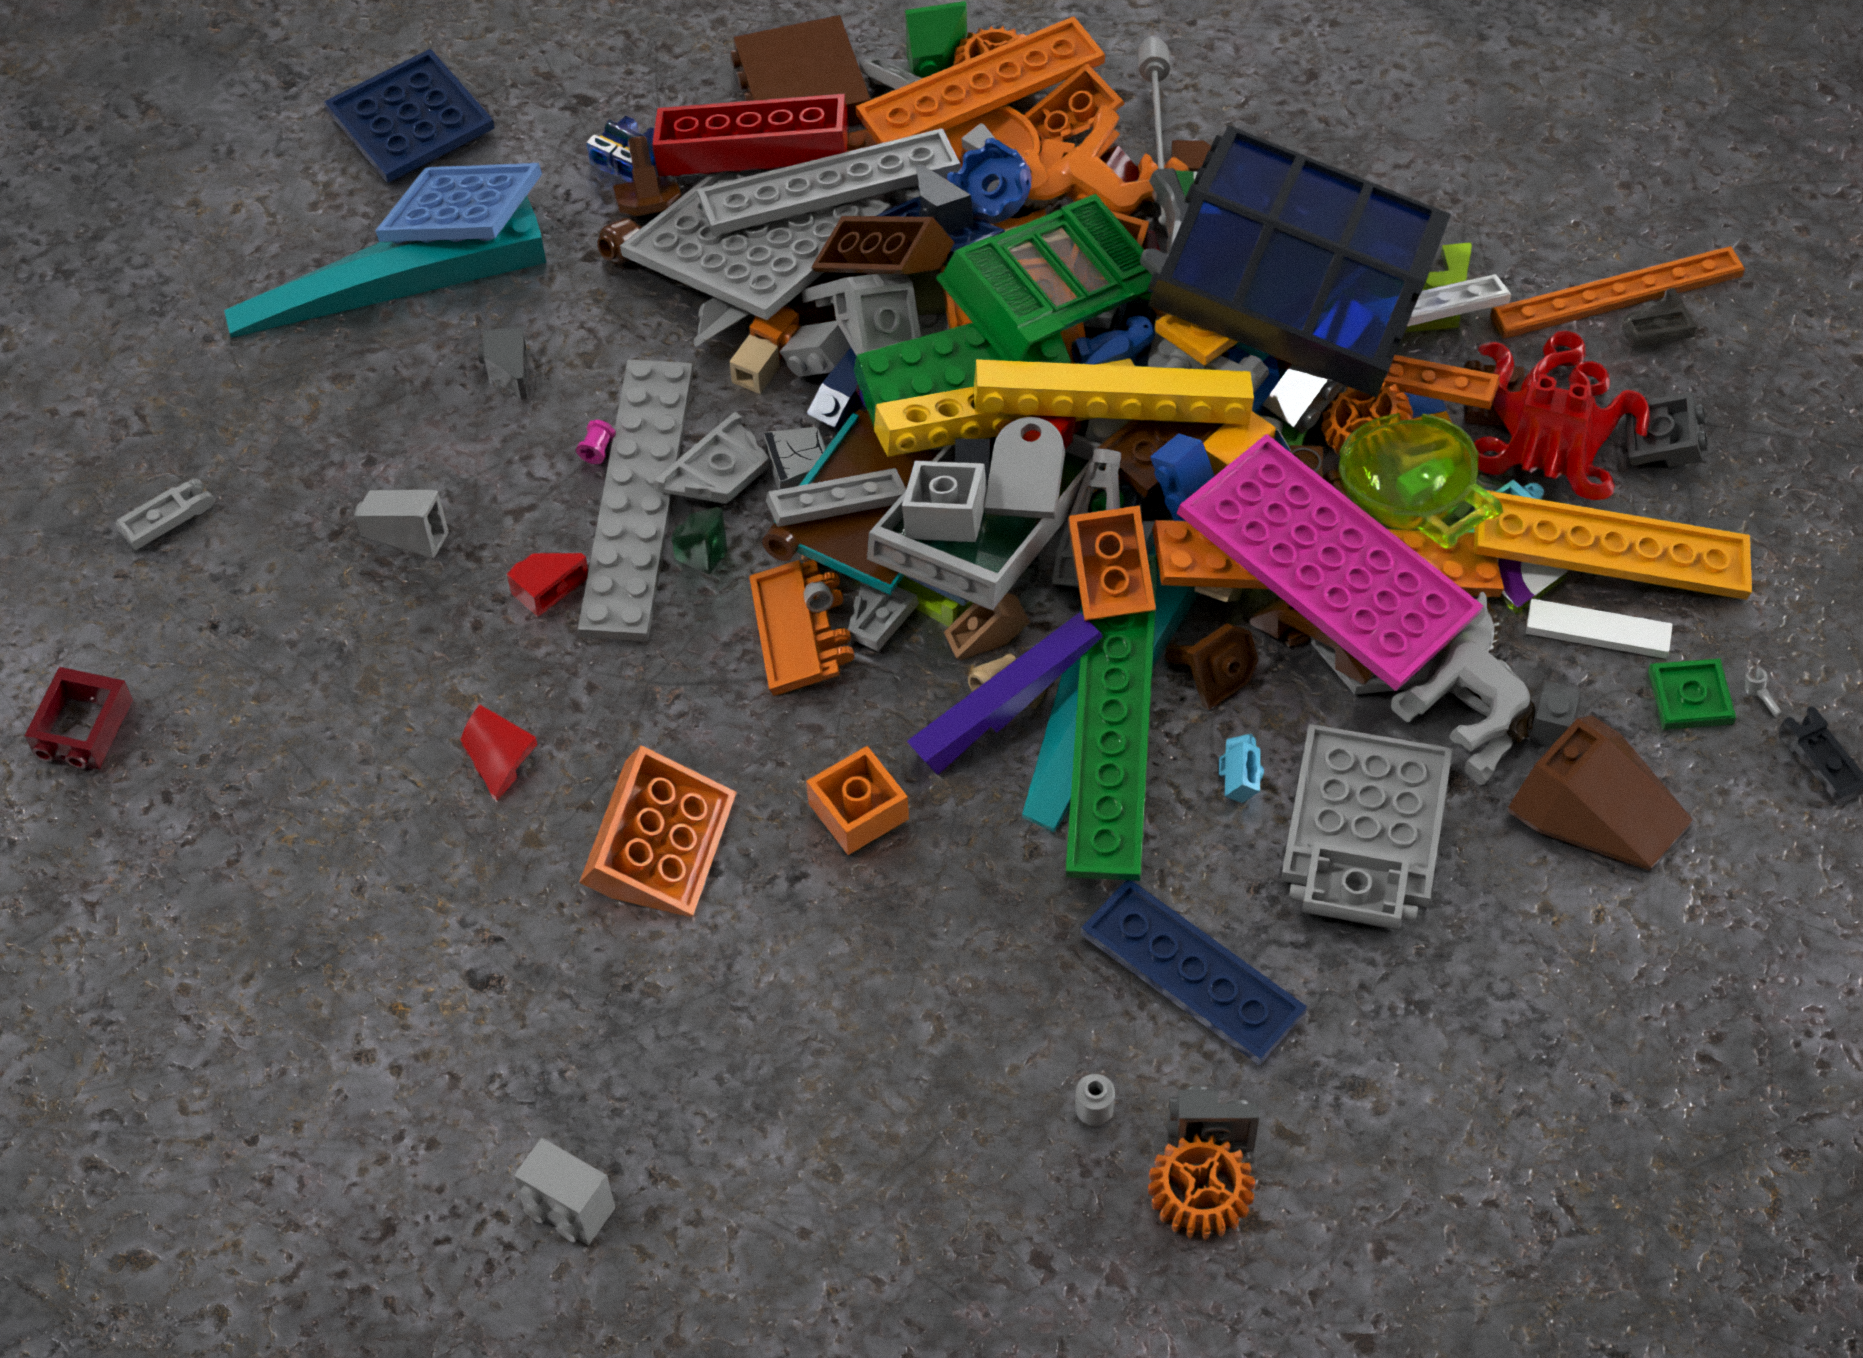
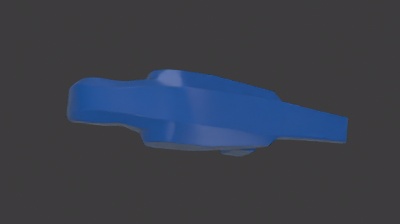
M1133 316L1126 321V324L1129 326L1127 331L1114 330L1105 332L1092 340L1086 337L1077 338L1071 344V353L1075 364L1096 365L1129 358L1133 360L1153 342L1155 330L1152 322L1143 316Z

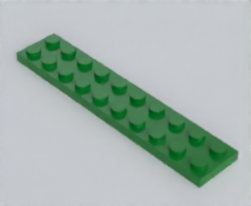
M1147 555L1156 607L1157 556ZM1156 611L1089 621L1103 637L1080 657L1066 858V877L1141 880Z

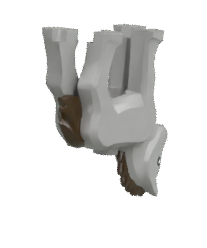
M1480 592L1476 600L1484 607L1480 614L1454 637L1455 640L1446 651L1436 673L1424 685L1412 686L1409 690L1393 696L1391 708L1404 721L1410 722L1418 714L1422 715L1445 694L1451 692L1468 706L1487 716L1485 720L1474 725H1459L1452 731L1449 737L1454 743L1463 745L1470 752L1488 741L1486 748L1481 753L1473 754L1466 761L1465 765L1466 774L1479 785H1484L1492 776L1499 760L1508 754L1512 746V739L1521 743L1524 738L1529 737L1528 729L1533 730L1532 725L1536 710L1535 705L1530 700L1529 690L1525 683L1511 671L1506 662L1500 659L1497 660L1490 654L1494 649V645L1500 639L1498 634L1501 632L1502 627L1500 626V620L1497 619V612L1491 609L1490 603H1487L1486 594Z

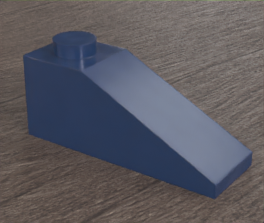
M850 347L823 381L806 413L818 422L838 432L852 413L855 414L858 409L861 410L863 405L859 394V385L854 374L856 354L852 347Z

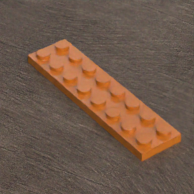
M1073 16L857 105L856 115L877 144L941 128L947 130L1064 81L1086 63L1091 68L1100 66L1105 63V53Z

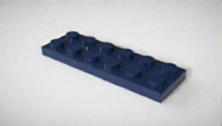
M1126 880L1081 927V935L1259 1066L1306 1014V1005L1134 881Z

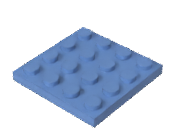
M539 163L425 167L375 230L379 242L392 241L395 244L406 241L430 243L435 240H450L452 242H459L465 239L492 240L497 237L542 175Z

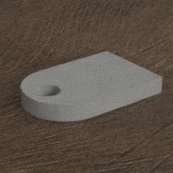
M1027 417L1009 423L1000 431L993 449L984 504L986 514L1055 519L1065 449L1062 436L1053 424L1044 419ZM1031 430L1041 433V436L1033 442L1022 439L1023 435Z

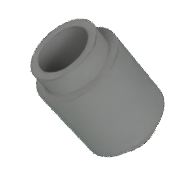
M1100 1074L1087 1075L1078 1082L1075 1111L1082 1122L1090 1126H1099L1106 1123L1112 1117L1115 1099L1113 1083L1107 1077Z

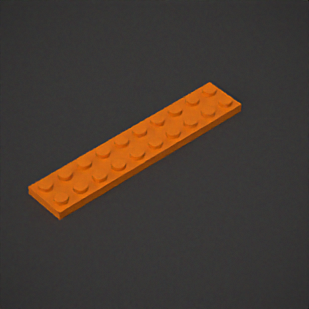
M1155 520L1152 531L1161 585L1269 589L1187 521ZM1387 529L1469 595L1479 596L1480 592H1484L1486 597L1501 596L1504 586L1497 557L1474 554V533Z

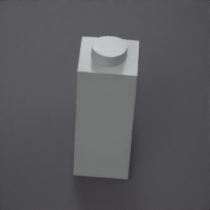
M370 490L364 501L358 503L354 513V519L357 522L360 536L431 558H435L449 533L439 493L435 490Z

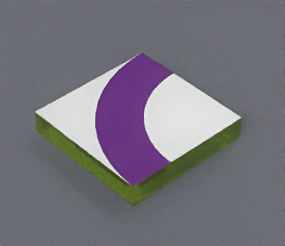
M1497 558L1504 586L1501 596L1497 598L1517 615L1530 605L1531 599L1540 598L1565 580L1568 571L1562 568Z

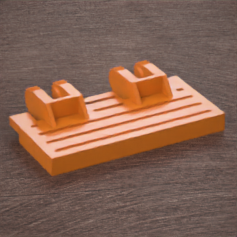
M796 560L749 576L768 686L773 696L839 676L838 666L852 662L855 658L852 647H841V645L850 642V631L845 628L831 630L828 609L834 606L837 607L844 601L842 592L837 589L834 590L840 583L839 574L837 575L834 572L820 574L817 561L810 560L801 563L800 560ZM823 582L832 589L831 593L834 600L827 610L812 612L807 608L803 592L809 583Z

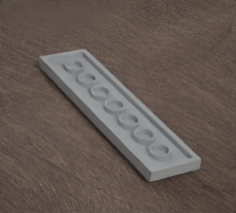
M943 128L700 188L697 189L712 235L715 236L728 234L751 226H760L764 223L783 218H792L796 215L815 210L820 211L843 203H852L858 199L874 195H884L890 191L906 187L918 186L917 165L922 164L947 179L949 172H959L961 166Z

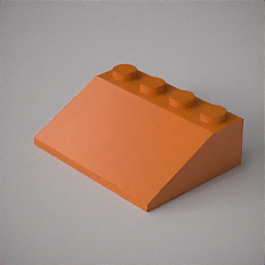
M640 745L623 765L579 883L612 899L692 917L737 792Z

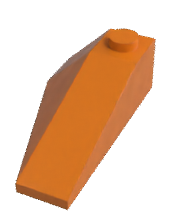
M1086 63L1028 110L1024 116L1036 129L1041 150L1044 138L1063 141L1094 126V117L1101 105L1106 104L1113 111H1117L1125 103Z

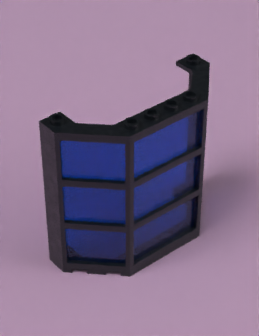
M1228 125L1223 136L1216 135L1202 167L1198 170L1194 183L1191 184L1184 202L1188 203L1189 206L1161 273L1155 271L1147 290L1153 293L1148 305L1377 398L1410 321L1411 314L1425 285L1451 214Z

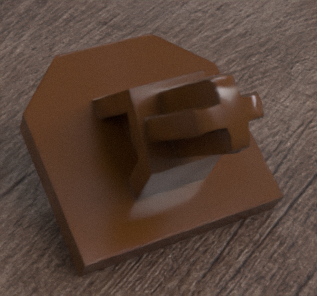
M645 136L632 137L628 139V146L633 166L631 170L633 182L613 185L619 212L640 216L664 211L681 198L676 177H656L655 167L651 164L647 138Z
M1228 623L1204 639H1201L1194 646L1167 645L1164 656L1165 660L1169 663L1190 665L1202 707L1210 710L1248 684L1259 660L1251 631Z

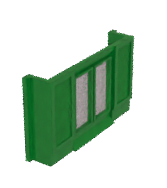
M1096 194L1066 205L1058 211L994 237L990 236L955 250L944 272L936 277L938 282L1004 361H1022L1032 344L1136 298L1141 297L1142 299L1150 300L1153 293L1147 290L1152 275L1140 262L1144 249Z

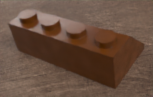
M841 216L811 268L814 272L904 275L940 269L941 265L946 261L947 255L955 242L933 217Z

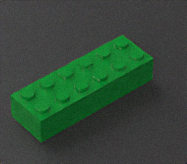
M973 323L857 354L854 374L874 427L876 404L974 387L976 359L1004 360ZM1060 332L1032 344L1022 359L1024 362L1071 363Z

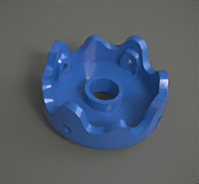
M987 138L982 148L965 152L960 171L957 173L949 172L947 180L971 195L973 218L989 224H995L1008 219L1023 206L1031 189L1032 176L1030 167L1016 149L1009 148L997 139ZM999 180L998 187L994 191L987 192L989 184Z

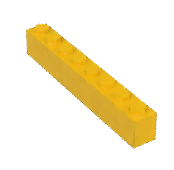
M976 359L974 378L975 413L1249 424L1254 401L1250 371Z

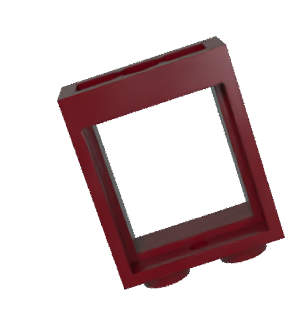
M59 666L24 735L33 754L44 761H52L54 759L68 762L76 768L90 767L100 770L133 701L125 680ZM67 698L103 706L86 741L50 734Z

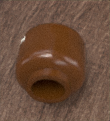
M629 218L617 220L603 227L597 241V247L601 256L615 265L631 261L622 256L620 245L642 227Z

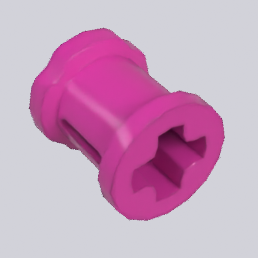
M596 419L589 421L586 427L588 433L584 441L579 442L576 448L578 456L591 464L603 463L606 457L604 451L608 443L612 442L613 437L616 435L615 429L609 423Z

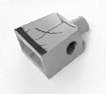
M809 427L763 433L765 452L769 457V465L777 489L799 486L830 443H823L819 429Z

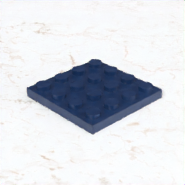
M431 48L324 101L326 111L387 183L495 129L494 121Z

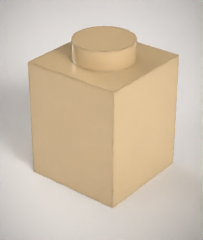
M749 334L729 361L732 383L761 394L780 368L778 346L769 340L760 339Z

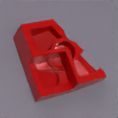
M481 704L472 713L460 739L461 745L467 755L471 757L476 771L487 785L491 797L496 801L517 779L516 769L538 745L534 735Z

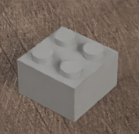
M915 461L902 503L906 537L921 540L976 542L984 513L987 492L984 464Z
M542 1137L514 1174L519 1190L518 1195L521 1197L524 1206V1212L536 1222L543 1223L546 1220L556 1226L557 1232L571 1242H575L578 1239L589 1246L615 1209L606 1174Z

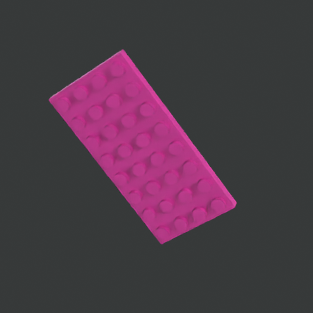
M1268 434L1264 435L1182 502L1177 511L1179 516L1395 691L1473 621L1484 607Z

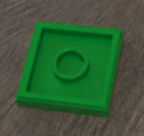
M1721 658L1650 664L1648 673L1663 730L1734 725L1736 714Z

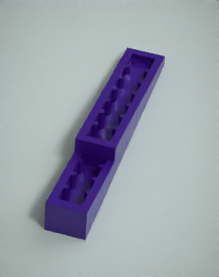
M1079 612L907 740V742L926 764L939 775L990 727L998 733L1098 642L1103 635L1089 621H1084V616Z

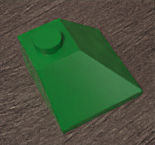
M966 1L905 10L906 49L912 74L925 78L954 65L956 47H959L960 39L967 38Z

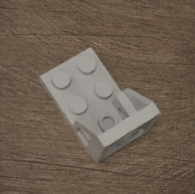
M872 274L848 277L801 291L803 303L815 302L816 307L834 305L836 322L856 356L860 353L921 337L913 282L907 274Z

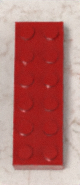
M845 94L657 108L652 146L658 176L676 177L684 174H711L724 171L741 172L751 169L770 170L848 152L849 121Z

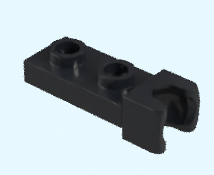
M1808 707L1806 711L1807 716L1803 719L1801 725L1792 717L1784 719L1779 729L1780 738L1792 753L1796 752L1837 805H1841L1863 794V772L1827 729L1828 723L1815 707Z

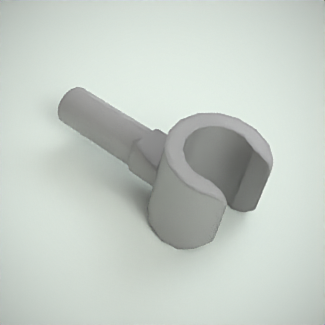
M1757 668L1756 680H1753L1746 673L1744 681L1745 692L1752 696H1759L1774 717L1781 715L1782 711L1766 689L1767 672L1762 668Z

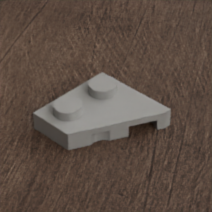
M860 582L859 596H855L853 605L855 612L850 619L848 631H850L852 640L879 651L918 606L917 595L900 587H896L893 593L889 595Z

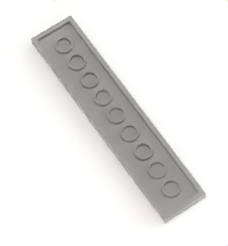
M627 359L615 424L616 435L612 441L579 619V637L633 641L649 640L673 494L654 490V479L679 459L694 373L693 363Z

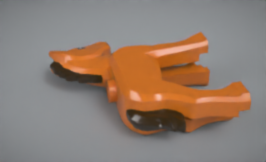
M1104 104L1097 110L1093 120V130L1083 143L1071 150L1062 159L1056 161L1049 169L1046 170L1039 154L1033 149H1027L1021 154L1030 167L1032 176L1031 189L1022 207L1029 208L1032 206L1034 210L1037 208L1043 210L1048 205L1053 207L1059 200H1063L1065 196L1076 202L1096 194L1110 211L1146 221L1145 217H1153V214L1157 211V207L1152 203L1155 202L1152 195L1154 188L1150 184L1149 179L1153 172L1158 169V165L1153 162L1151 156L1145 153L1138 164V181L1125 183L1100 159L1120 135L1114 129L1120 119L1119 115ZM1171 157L1164 165L1165 168H1174L1176 171H1189L1188 166L1176 157Z

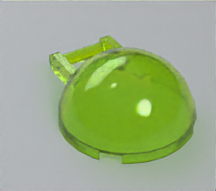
M1400 413L1383 416L1361 425L1348 436L1340 449L1338 468L1341 482L1347 495L1353 503L1381 525L1402 530L1419 529L1439 545L1449 549L1457 544V538L1486 519H1495L1503 513L1500 501L1475 483L1478 476L1479 453L1471 437L1459 426L1446 419L1423 413L1422 420H1400ZM1464 501H1467L1476 508V510L1450 527L1442 522V520L1459 509Z

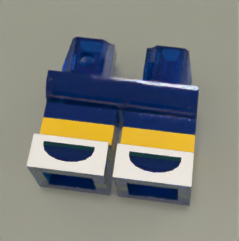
M625 115L619 122L609 119L605 125L604 132L599 137L593 135L586 142L590 164L608 173H615V176L628 182H633L631 172L633 166L628 139L637 136H645L647 138L651 164L655 167L656 161L652 146L655 128L650 127L641 134L639 133L638 123L633 118Z

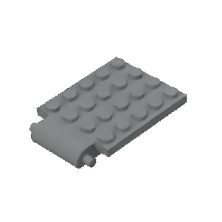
M1314 724L1308 725L1281 881L1295 883L1291 884L1289 899L1303 901V913L1399 930L1401 919L1416 921L1417 906L1429 907L1453 748Z

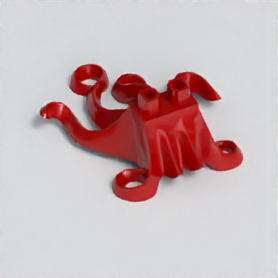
M1558 331L1547 340L1543 346L1545 357L1530 370L1523 381L1521 391L1517 392L1508 391V384L1515 367L1510 350L1498 342H1488L1479 346L1478 351L1481 355L1489 356L1496 362L1493 374L1499 375V386L1492 405L1506 425L1512 438L1508 444L1491 436L1477 439L1472 444L1469 452L1473 465L1484 473L1501 475L1506 473L1511 466L1522 464L1521 471L1532 473L1537 469L1544 470L1545 477L1557 479L1560 475H1565L1570 482L1572 491L1582 498L1589 500L1609 498L1614 493L1615 483L1613 478L1606 470L1593 466V459L1621 417L1626 413H1632L1636 417V433L1640 436H1647L1650 424V411L1645 397L1641 393L1625 390L1617 395L1606 408L1598 407L1593 396L1601 395L1608 391L1611 385L1609 373L1600 363L1594 361L1583 362L1586 356V345L1580 335L1571 331ZM1566 346L1571 348V350L1557 352L1555 348ZM1558 365H1577L1568 377L1569 390L1557 388V381L1554 377L1546 376L1547 373ZM1587 376L1595 378L1599 383L1591 385ZM1487 451H1494L1498 453V455L1490 457L1483 455V453ZM1587 477H1596L1600 479L1602 484L1592 483Z

